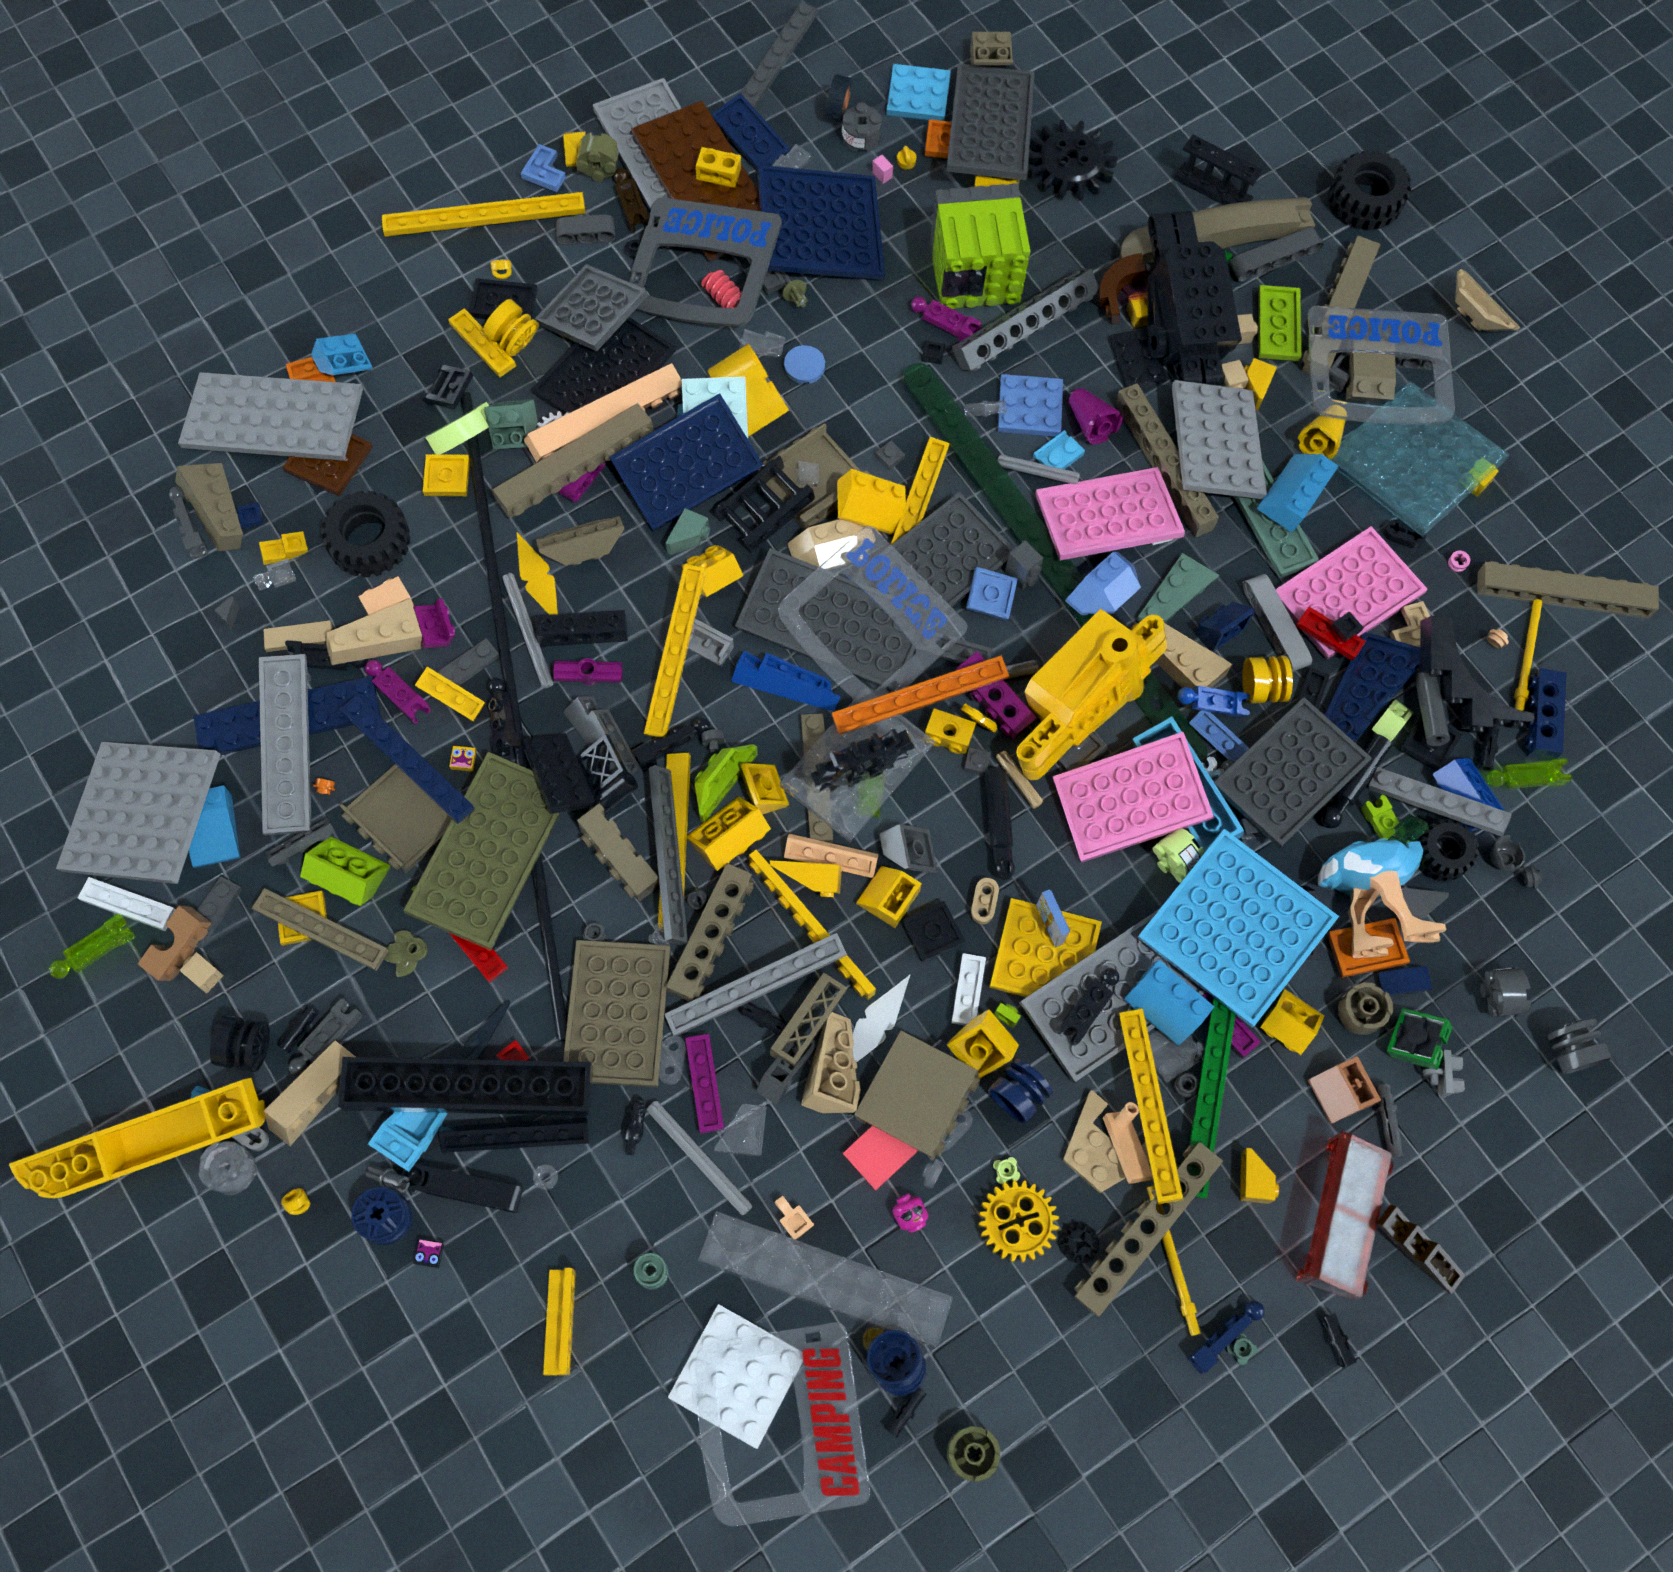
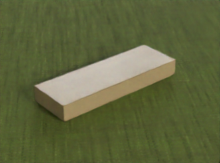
M329 620L264 629L266 652L287 650L285 642L288 640L325 645L327 632L333 630L332 622Z

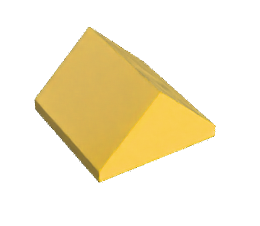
M743 763L741 765L742 779L751 804L759 808L762 815L789 805L775 765Z

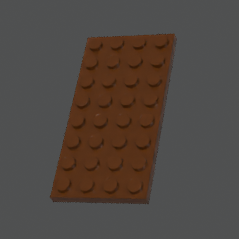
M703 101L631 128L632 135L671 199L760 211L759 191L742 164L735 188L696 180V163L702 147L734 153Z

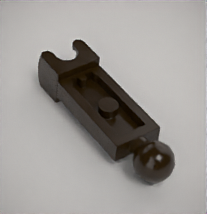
M618 168L613 175L617 182L614 183L615 190L631 233H635L636 224H643L646 228L649 216L641 200L634 178L629 179L628 171L624 168Z

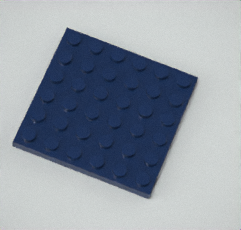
M758 165L760 211L778 214L782 220V226L768 267L769 271L884 279L885 267L875 176Z

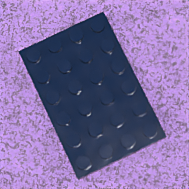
M720 393L609 457L653 532L680 517L685 508L692 510L764 467Z

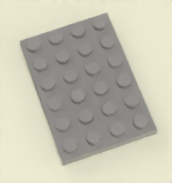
M1174 380L1172 394L1183 490L1264 499L1267 493L1253 390Z

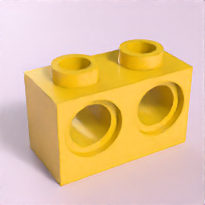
M702 147L696 163V180L735 188L741 171V155Z

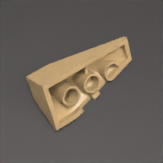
M831 1012L825 1021L805 1083L801 1106L820 1113H850L857 1110L860 1083L856 1078L857 1062L853 1057L852 1047L854 1046L851 1020L849 1018Z

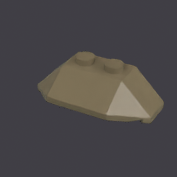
M620 516L613 517V519L606 518L551 533L544 538L536 539L541 554L566 566L578 565L582 561L599 559L603 555L609 554L624 531V525Z

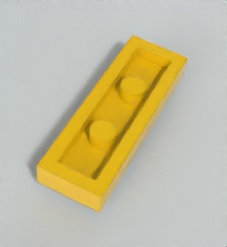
M426 667L415 684L422 691L473 722L486 704L429 667Z

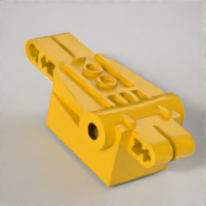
M1100 609L1030 679L1025 690V696L1030 711L1042 722L1017 747V757L1026 779L1033 781L1040 779L1072 746H1079L1091 732L1098 729L1127 702L1136 700L1141 696L1144 690L1143 679L1151 672L1150 666L1167 649L1164 621L1160 616L1148 615L1129 630L1104 610Z

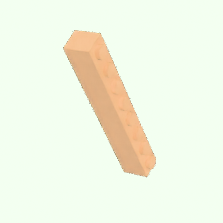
M671 363L528 433L524 441L536 462H539L637 403L645 411L650 406L652 408L658 407L663 403L662 400L668 397L670 400L676 398L681 394L682 380Z

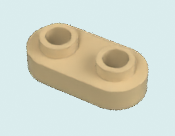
M991 878L981 879L975 888L971 917L978 924L989 923L995 913L999 886ZM989 889L991 893L986 895L982 890ZM984 910L986 915L980 916L978 911Z

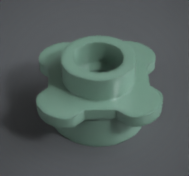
M1241 1333L1232 1344L1227 1346V1352L1236 1357L1238 1364L1246 1365L1248 1359L1257 1353V1347L1247 1339L1245 1334ZM1240 1347L1244 1348L1243 1352L1240 1351Z

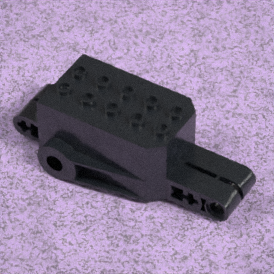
M1191 211L1172 212L1171 214L1169 212L1150 214L1148 217V232L1155 264L1154 270L1147 278V331L1150 355L1154 359L1162 358L1164 366L1173 365L1176 380L1222 386L1224 376L1221 360L1229 352L1234 351L1236 345L1242 340L1225 250L1214 241L1198 242L1194 217Z

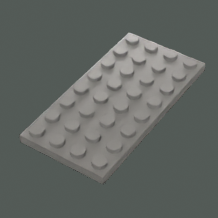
M664 78L593 104V110L605 132L617 142L618 155L631 178H634L637 189L650 212L656 199L670 197L632 135L631 128L681 109ZM655 219L657 225L660 219Z
M200 372L178 444L181 448L344 461L363 388L361 384Z
M1159 909L1019 1002L1073 1083L1126 1048L1119 1013L1135 1009L1123 999L1151 964L1157 960L1162 961L1201 996L1206 993L1203 988L1138 938ZM1104 969H1116L1119 973V981L1116 985L1109 986L1108 988L1114 994L1092 1023L1080 1043L1076 1046L1071 1045L1070 1040L1073 1037V1032L1067 1029L1065 1032L1057 1034L1056 1029L1063 1019L1066 1018L1091 981L1097 979L1101 982V973ZM1145 1019L1147 1031L1149 1032L1155 1027Z

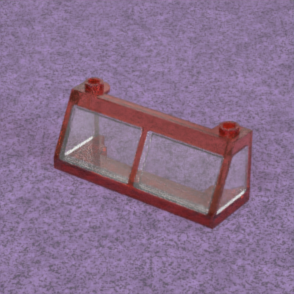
M1341 1131L1328 1139L1326 1151L1332 1154L1327 1156L1329 1165L1309 1253L1305 1255L1304 1260L1306 1263L1304 1269H1299L1296 1281L1356 1300L1362 1298V1295L1366 1294L1368 1288V1281L1365 1279L1377 1228L1376 1223L1380 1214L1387 1176H1390L1393 1170V1162L1391 1161L1392 1153L1353 1134Z

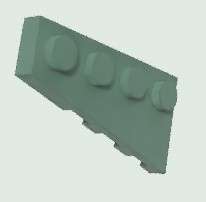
M1182 553L1138 616L1137 621L1141 622L1148 615H1158L1166 623L1182 607L1184 608L1195 596L1202 593L1207 586L1215 582L1219 574Z

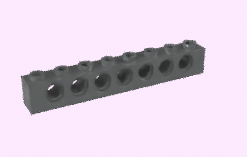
M1080 268L952 346L960 368L970 372L978 370L984 362L996 359L998 357L997 354L1012 349L1018 341L1027 340L1031 333L1041 331L1046 328V324L1061 319L1062 314L1074 311L1078 308L1077 305L1082 302L1092 300L1094 298L1093 295L1100 292L1092 269Z

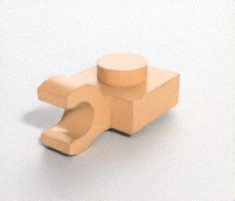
M783 1196L775 1201V1205L784 1215L779 1222L794 1241L814 1226L800 1205L792 1209Z

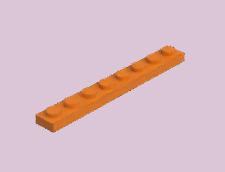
M1001 655L832 712V717L838 734L842 735L1007 679L1009 674Z

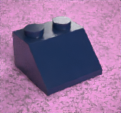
M1231 602L1227 606L1221 605L1214 612L1213 616L1210 618L1206 616L1198 623L1199 627L1195 635L1210 651L1215 652L1246 629L1255 610L1236 602Z

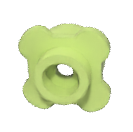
M1009 1157L1006 1160H996L994 1162L993 1168L997 1171L996 1180L999 1184L1009 1180H1019L1020 1173L1017 1172V1161L1015 1158ZM1007 1168L1009 1172L1005 1173L1004 1169Z

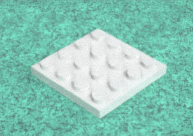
M718 1304L668 1398L758 1449L803 1362V1352Z

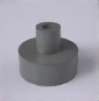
M708 730L701 734L702 745L710 747V752L719 751L718 745L723 744L725 741L723 731Z

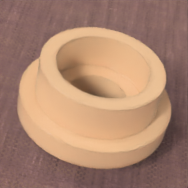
M1491 629L1488 632L1487 641L1495 648L1501 649L1503 646L1508 645V636L1502 630Z

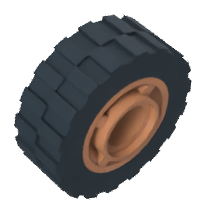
M838 74L834 75L827 97L826 119L842 122L849 103L852 78Z

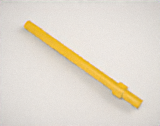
M1539 599L1533 600L1519 685L1515 689L1514 699L1516 700L1515 709L1524 711L1525 701L1528 700L1529 696L1527 688L1542 607V600Z
M1155 1185L1147 1187L1151 1201L1155 1197V1195L1152 1194V1191L1155 1189ZM1157 1202V1212L1165 1215L1162 1204ZM1169 1229L1162 1237V1241L1182 1304L1180 1306L1183 1317H1186L1191 1336L1198 1335L1201 1332L1195 1316L1197 1310L1195 1304L1191 1302Z

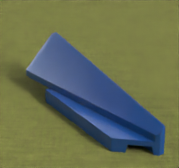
M743 651L731 679L736 684L830 711L835 710L840 699L839 695L831 691V683L827 678L766 653L762 661L752 654Z

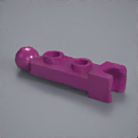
M919 296L915 297L911 302L913 311L917 313L924 312V320L959 337L958 340L960 341L977 332L982 327L981 321L971 316L967 317L935 300H932L930 305H928L926 300Z
M368 661L365 664V672L369 676L375 677L372 683L413 724L416 725L418 723V720L415 718L416 711L423 710L427 714L431 712L428 703L412 690L389 666L382 671L383 667L379 661Z

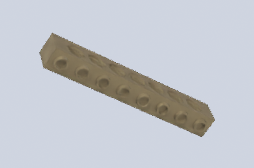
M1138 383L1119 390L1115 406L1151 466L1159 468L1171 499L1194 537L1196 538L1214 530L1219 519L1217 513L1204 492L1183 490L1179 451Z
M1201 1142L1196 1146L1190 1144L1182 1154L1185 1160L1180 1165L1176 1163L1179 1181L1184 1188L1183 1200L1166 1203L1169 1211L1166 1215H1161L1156 1210L1158 1200L1156 1190L1154 1189L1152 1194L1155 1197L1150 1203L1145 1200L1136 1211L1139 1217L1134 1223L1131 1220L1127 1222L1121 1230L1124 1235L1119 1242L1114 1239L1105 1250L1109 1253L1103 1261L1098 1259L1090 1268V1271L1093 1273L1088 1280L1082 1278L1074 1288L1077 1292L1074 1298L1097 1318L1103 1313L1222 1164L1223 1160ZM1188 1164H1195L1198 1167V1176L1188 1174L1186 1169ZM1142 1221L1151 1222L1153 1225V1232L1151 1234L1142 1232L1140 1228ZM1127 1240H1133L1137 1243L1138 1250L1136 1253L1131 1254L1126 1251L1125 1242ZM1112 1259H1117L1122 1263V1271L1120 1273H1114L1110 1270L1109 1262ZM1100 1278L1106 1282L1107 1289L1104 1293H1099L1094 1289L1093 1283L1095 1279Z

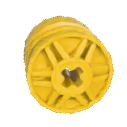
M508 299L500 304L490 315L483 328V333L494 342L501 340L500 348L506 349V353L510 356L518 354L525 348L539 327V323L534 319L531 320L529 314L526 313L521 316L522 308L512 299Z
M1271 656L1268 658L1267 663L1263 657L1245 659L1242 671L1243 692L1250 694V699H1246L1248 704L1265 703L1268 698L1271 702H1278V700L1280 702H1288L1290 700L1293 675L1287 656H1278L1277 658Z

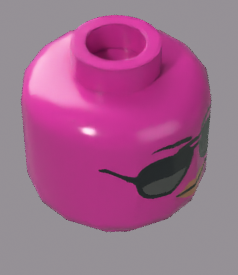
M910 1193L896 1199L898 1204L893 1207L892 1211L901 1230H908L909 1233H912L926 1226L925 1221L929 1215L919 1196L911 1197Z

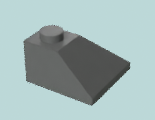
M898 824L879 833L884 856L904 869L932 874L938 873L929 829Z

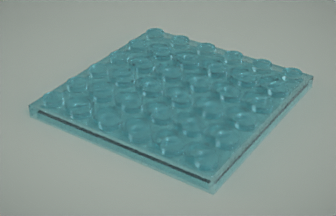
M1410 381L1394 395L1393 401L1386 402L1340 443L1339 451L1331 461L1339 466L1337 470L1423 537L1478 487L1483 480L1508 459L1509 454Z

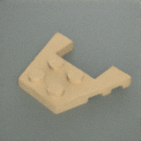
M1091 1090L1087 1095L1062 1161L1096 1191L1102 1193L1124 1180L1126 1176L1111 1139L1093 1124L1108 1103ZM1145 1141L1142 1144V1148L1147 1158V1161L1150 1164Z

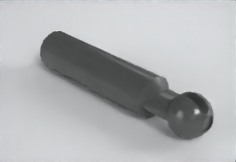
M1418 672L1414 678L1426 742L1430 746H1441L1449 742L1450 736L1438 677H1430L1429 673Z

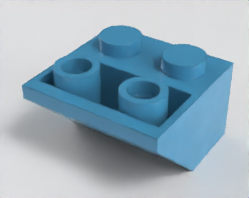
M356 334L316 339L311 356L320 372L338 375L372 370V365Z

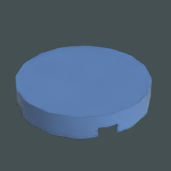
M797 346L791 349L785 356V373L792 381L798 384H803V382L814 383L824 373V356L818 349L812 346Z

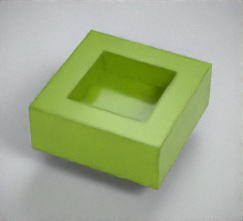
M1000 1003L994 1014L997 1019L1013 1029L1021 1015L1017 1014L1018 1010L1002 1003Z

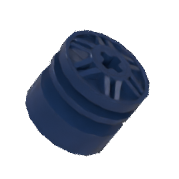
M1015 1058L1011 1063L1012 1068L1007 1067L1004 1071L1008 1080L998 1077L988 1088V1092L1008 1115L1020 1123L1026 1124L1037 1111L1032 1102L1043 1105L1045 1098H1049L1053 1090L1036 1069L1026 1062Z
M374 1187L362 1193L355 1201L351 1214L353 1227L359 1235L378 1245H391L399 1242L407 1235L412 1225L413 1217L410 1204L401 1195L386 1187ZM378 1210L383 1211V1213L381 1214V1220L376 1218L378 1216Z
M888 1330L879 1334L871 1342L867 1352V1364L878 1385L885 1392L894 1396H906L916 1391L926 1376V1361L917 1342L908 1333L900 1330ZM901 1362V1370L897 1371L898 1363Z

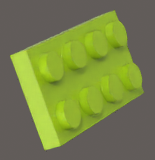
M1259 286L1258 358L1300 361V288Z

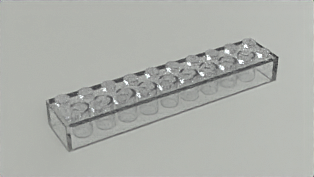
M717 1211L698 1259L702 1264L885 1331H903L908 1333L916 1342L935 1349L938 1347L953 1300L952 1296Z

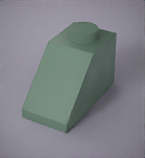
M685 508L666 541L667 553L672 555L700 546L702 540L707 539L711 530L708 518Z

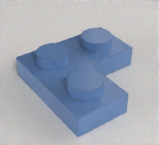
M539 144L523 168L521 178L557 192L566 179V174L551 167L558 157L557 151Z

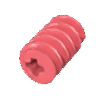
M718 270L704 277L702 287L711 294L712 298L722 308H735L739 304L742 292H739V287L734 286L733 281H729V277L724 275L723 270Z

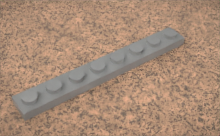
M835 933L667 1012L665 1017L673 1035L676 1037L848 955L838 934Z

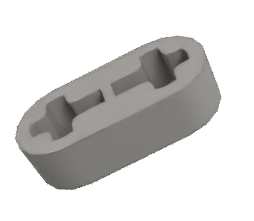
M260 1127L232 1137L253 1151L264 1150L269 1143L268 1134ZM252 1133L255 1136H259L262 1141L259 1144H253L254 1141L248 1136Z

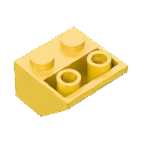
M719 545L708 547L705 553L700 556H693L685 563L706 568L701 594L706 597L743 577L734 554Z
M881 866L856 904L893 928H896L919 894L922 883L903 871Z

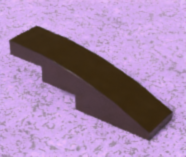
M1389 1205L1376 1224L1420 1269L1446 1292L1452 1294L1466 1275L1439 1243L1431 1241L1417 1224L1411 1223L1397 1206Z

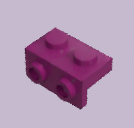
M437 599L435 605L414 606L413 608L422 634L421 643L423 649L448 647L455 636V628L450 623L449 610L445 606L443 599Z

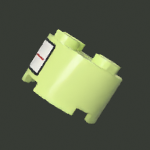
M1182 828L1169 833L1152 848L1159 859L1158 867L1164 873H1171L1179 883L1183 881L1205 853L1202 846L1198 849L1192 842V839L1195 837Z

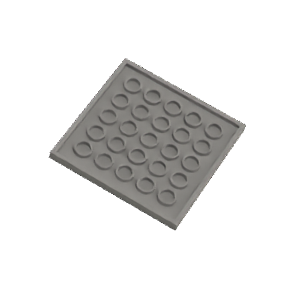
M101 742L56 869L67 873L178 884L221 754L216 750Z

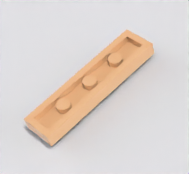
M789 834L784 858L805 863L841 865L844 872L874 878L879 854Z

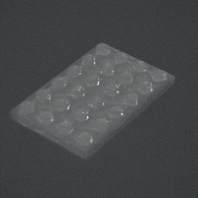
M865 687L848 707L877 698L878 696ZM902 715L842 735L838 734L835 723H833L780 782L779 786L847 841L851 842L934 746L935 741ZM892 729H896L897 733L907 730L915 748L907 751V758L896 760L893 763L894 767L892 769H885L881 775L871 780L869 778L863 780L853 787L849 788L848 785L841 786L834 792H830L829 787L819 792L817 787H815L810 773L817 771L816 764L830 761L829 754L832 752L838 753L849 747L851 742L855 741L857 743L868 739L874 733H877L878 736H884Z

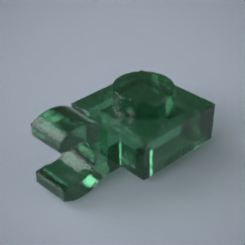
M1409 814L1394 827L1395 834L1391 835L1388 840H1397L1406 845L1407 841L1415 842L1429 829L1428 824Z

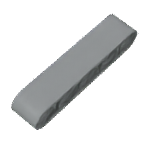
M1262 574L1244 581L1243 589L1245 595L1255 610L1277 654L1288 657L1292 672L1311 665V654L1269 577L1266 574Z

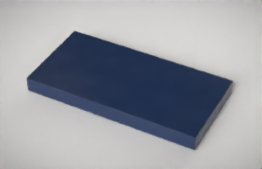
M741 93L711 114L722 133L756 171L758 165L772 166L790 153V148Z

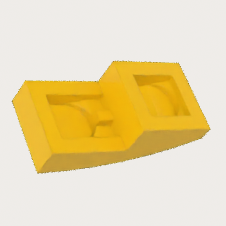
M303 531L281 534V539L259 542L264 565L289 560L308 552Z

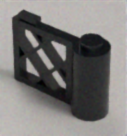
M604 734L577 757L595 800L594 807L600 803L604 808L605 815L638 788L637 781L627 771L608 734ZM604 744L607 746L606 757L599 756L601 746ZM588 757H592L590 770H586L583 764ZM598 759L605 760L602 773L596 772ZM614 761L618 770L610 775L608 774L610 763ZM595 774L601 775L600 784L596 788L593 785Z

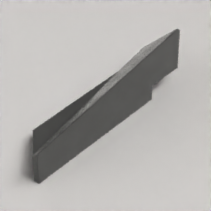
M594 696L577 697L564 710L568 720L588 747L604 734H608L627 771L634 776L639 764L609 709L599 710ZM606 744L601 746L599 756L606 757ZM598 759V761L600 762V764H601L602 766H604V761H605V760H603V759ZM614 761L610 763L608 772L610 775L618 770Z

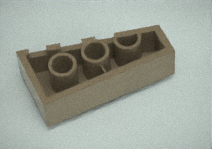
M222 463L177 466L175 482L183 490L184 497L188 503L190 502L193 506L197 518L204 524L205 531L218 551L240 549L243 533Z

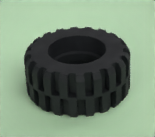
M1369 150L1361 151L1360 154L1359 152L1352 154L1339 165L1330 186L1329 201L1333 210L1337 211L1336 215L1340 219L1343 218L1348 225L1353 224L1355 228L1359 229L1364 227L1366 230H1372L1374 227L1379 229L1385 225H1390L1400 216L1410 195L1412 187L1409 173H1406L1407 169L1405 166L1400 165V161L1397 158H1391L1388 153L1381 154L1379 153L1380 151L1374 150L1369 152ZM1366 184L1373 186L1383 196L1366 194L1357 185Z
M357 491L354 495L349 493L344 496L343 500L340 501L338 499L334 502V507H330L326 512L327 517L323 518L321 536L332 560L344 572L349 571L350 575L359 576V574H362L363 577H370V574L379 576L385 570L389 572L394 569L393 565L395 563L398 565L403 560L402 555H406L409 549L407 545L410 544V530L401 508L398 507L393 499H389L387 495L382 493L377 495L376 491H368V493ZM378 523L385 526L382 535L370 544L354 545L348 542L350 534L360 525Z

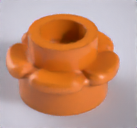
M316 778L315 785H312L317 788V793L330 795L331 791H335L334 781Z

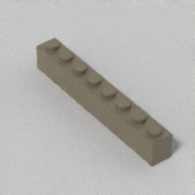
M1357 236L1355 243L1350 242L1346 251L1349 257H1344L1339 268L1343 270L1342 274H1337L1333 283L1336 285V288H1331L1327 297L1330 303H1325L1320 314L1324 316L1323 320H1318L1314 329L1317 334L1316 336L1312 334L1308 343V347H1311L1310 352L1306 350L1301 360L1302 363H1305L1302 372L1323 380L1325 379L1342 339L1329 337V328H1332L1335 333L1340 332L1339 328L1337 331L1334 330L1335 323L1339 326V321L1334 320L1333 324L1329 325L1330 315L1347 316L1348 320L1345 322L1346 331L1380 243L1361 236Z
M638 403L494 488L493 492L496 501L510 519L522 514L532 505L539 504L545 497L557 493L562 487L577 481L585 473L594 471L605 461H610L609 457L653 432L652 420Z
M1495 561L1485 562L1478 571V595L1527 602L1539 599L1542 600V604L1650 619L1659 610V586L1648 583H1633L1627 580L1590 577L1580 573L1569 574L1559 570L1548 571L1538 567H1520L1516 564L1505 565Z

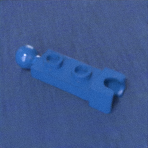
M1194 686L1193 689L1183 687L1177 694L1180 703H1192V709L1225 714L1226 716L1237 718L1250 714V711L1244 709L1241 704L1243 699H1250V694Z

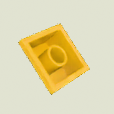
M1284 988L1266 1015L1261 1028L1268 1036L1277 1038L1284 1043L1287 1049L1301 1055L1317 1035L1324 1015Z
M988 1009L964 1026L947 1043V1046L959 1061L976 1069L980 1079L1011 1061L1019 1044Z

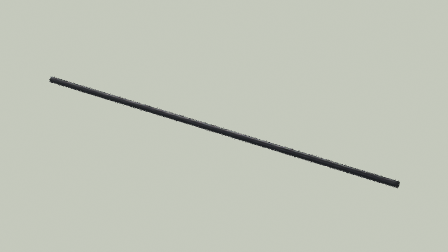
M465 392L461 398L463 416L473 410L471 393ZM475 435L468 439L467 442L503 681L505 683V692L509 693L515 733L519 734L520 748L516 749L514 747L516 764L528 769L527 757L522 747L524 737L478 437ZM540 853L532 873L558 1042H565L567 1017L542 854Z

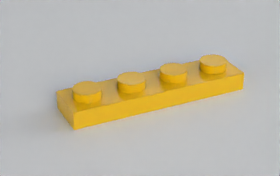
M465 308L448 319L451 327L499 378L516 367L515 361L504 349L500 348L497 342H494L483 333V327Z

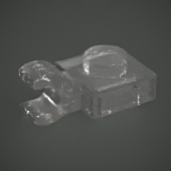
M288 559L266 566L268 572L254 576L259 590L268 588L272 583L277 588L296 581Z

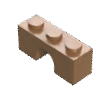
M178 906L165 924L174 933L172 947L168 949L164 945H150L138 962L140 967L158 981H171L179 974L180 967L184 961L194 953V947L208 932L207 929L211 922L192 907Z

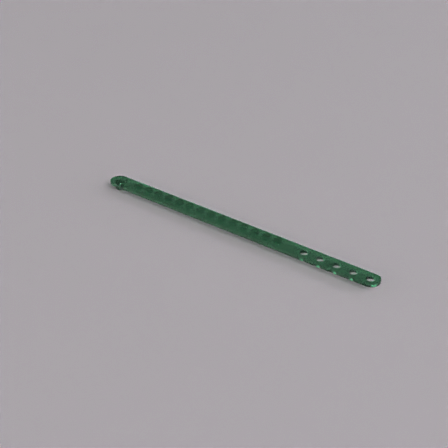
M923 363L910 365L904 372L905 384L946 441L950 443L949 445L1019 542L1023 543L1026 540L1043 557L1041 572L1079 625L1083 627L1095 614L1080 615L1065 600L1084 578L1070 559L1059 560L1049 530L930 367ZM1150 672L1144 678L1146 685L1141 696L1134 701L1153 727L1173 717L1181 731L1184 732L1190 746L1197 750L1201 763H1204L1208 755L1205 744L1154 674ZM1154 699L1160 700L1163 703V709L1160 711L1153 710L1150 702Z

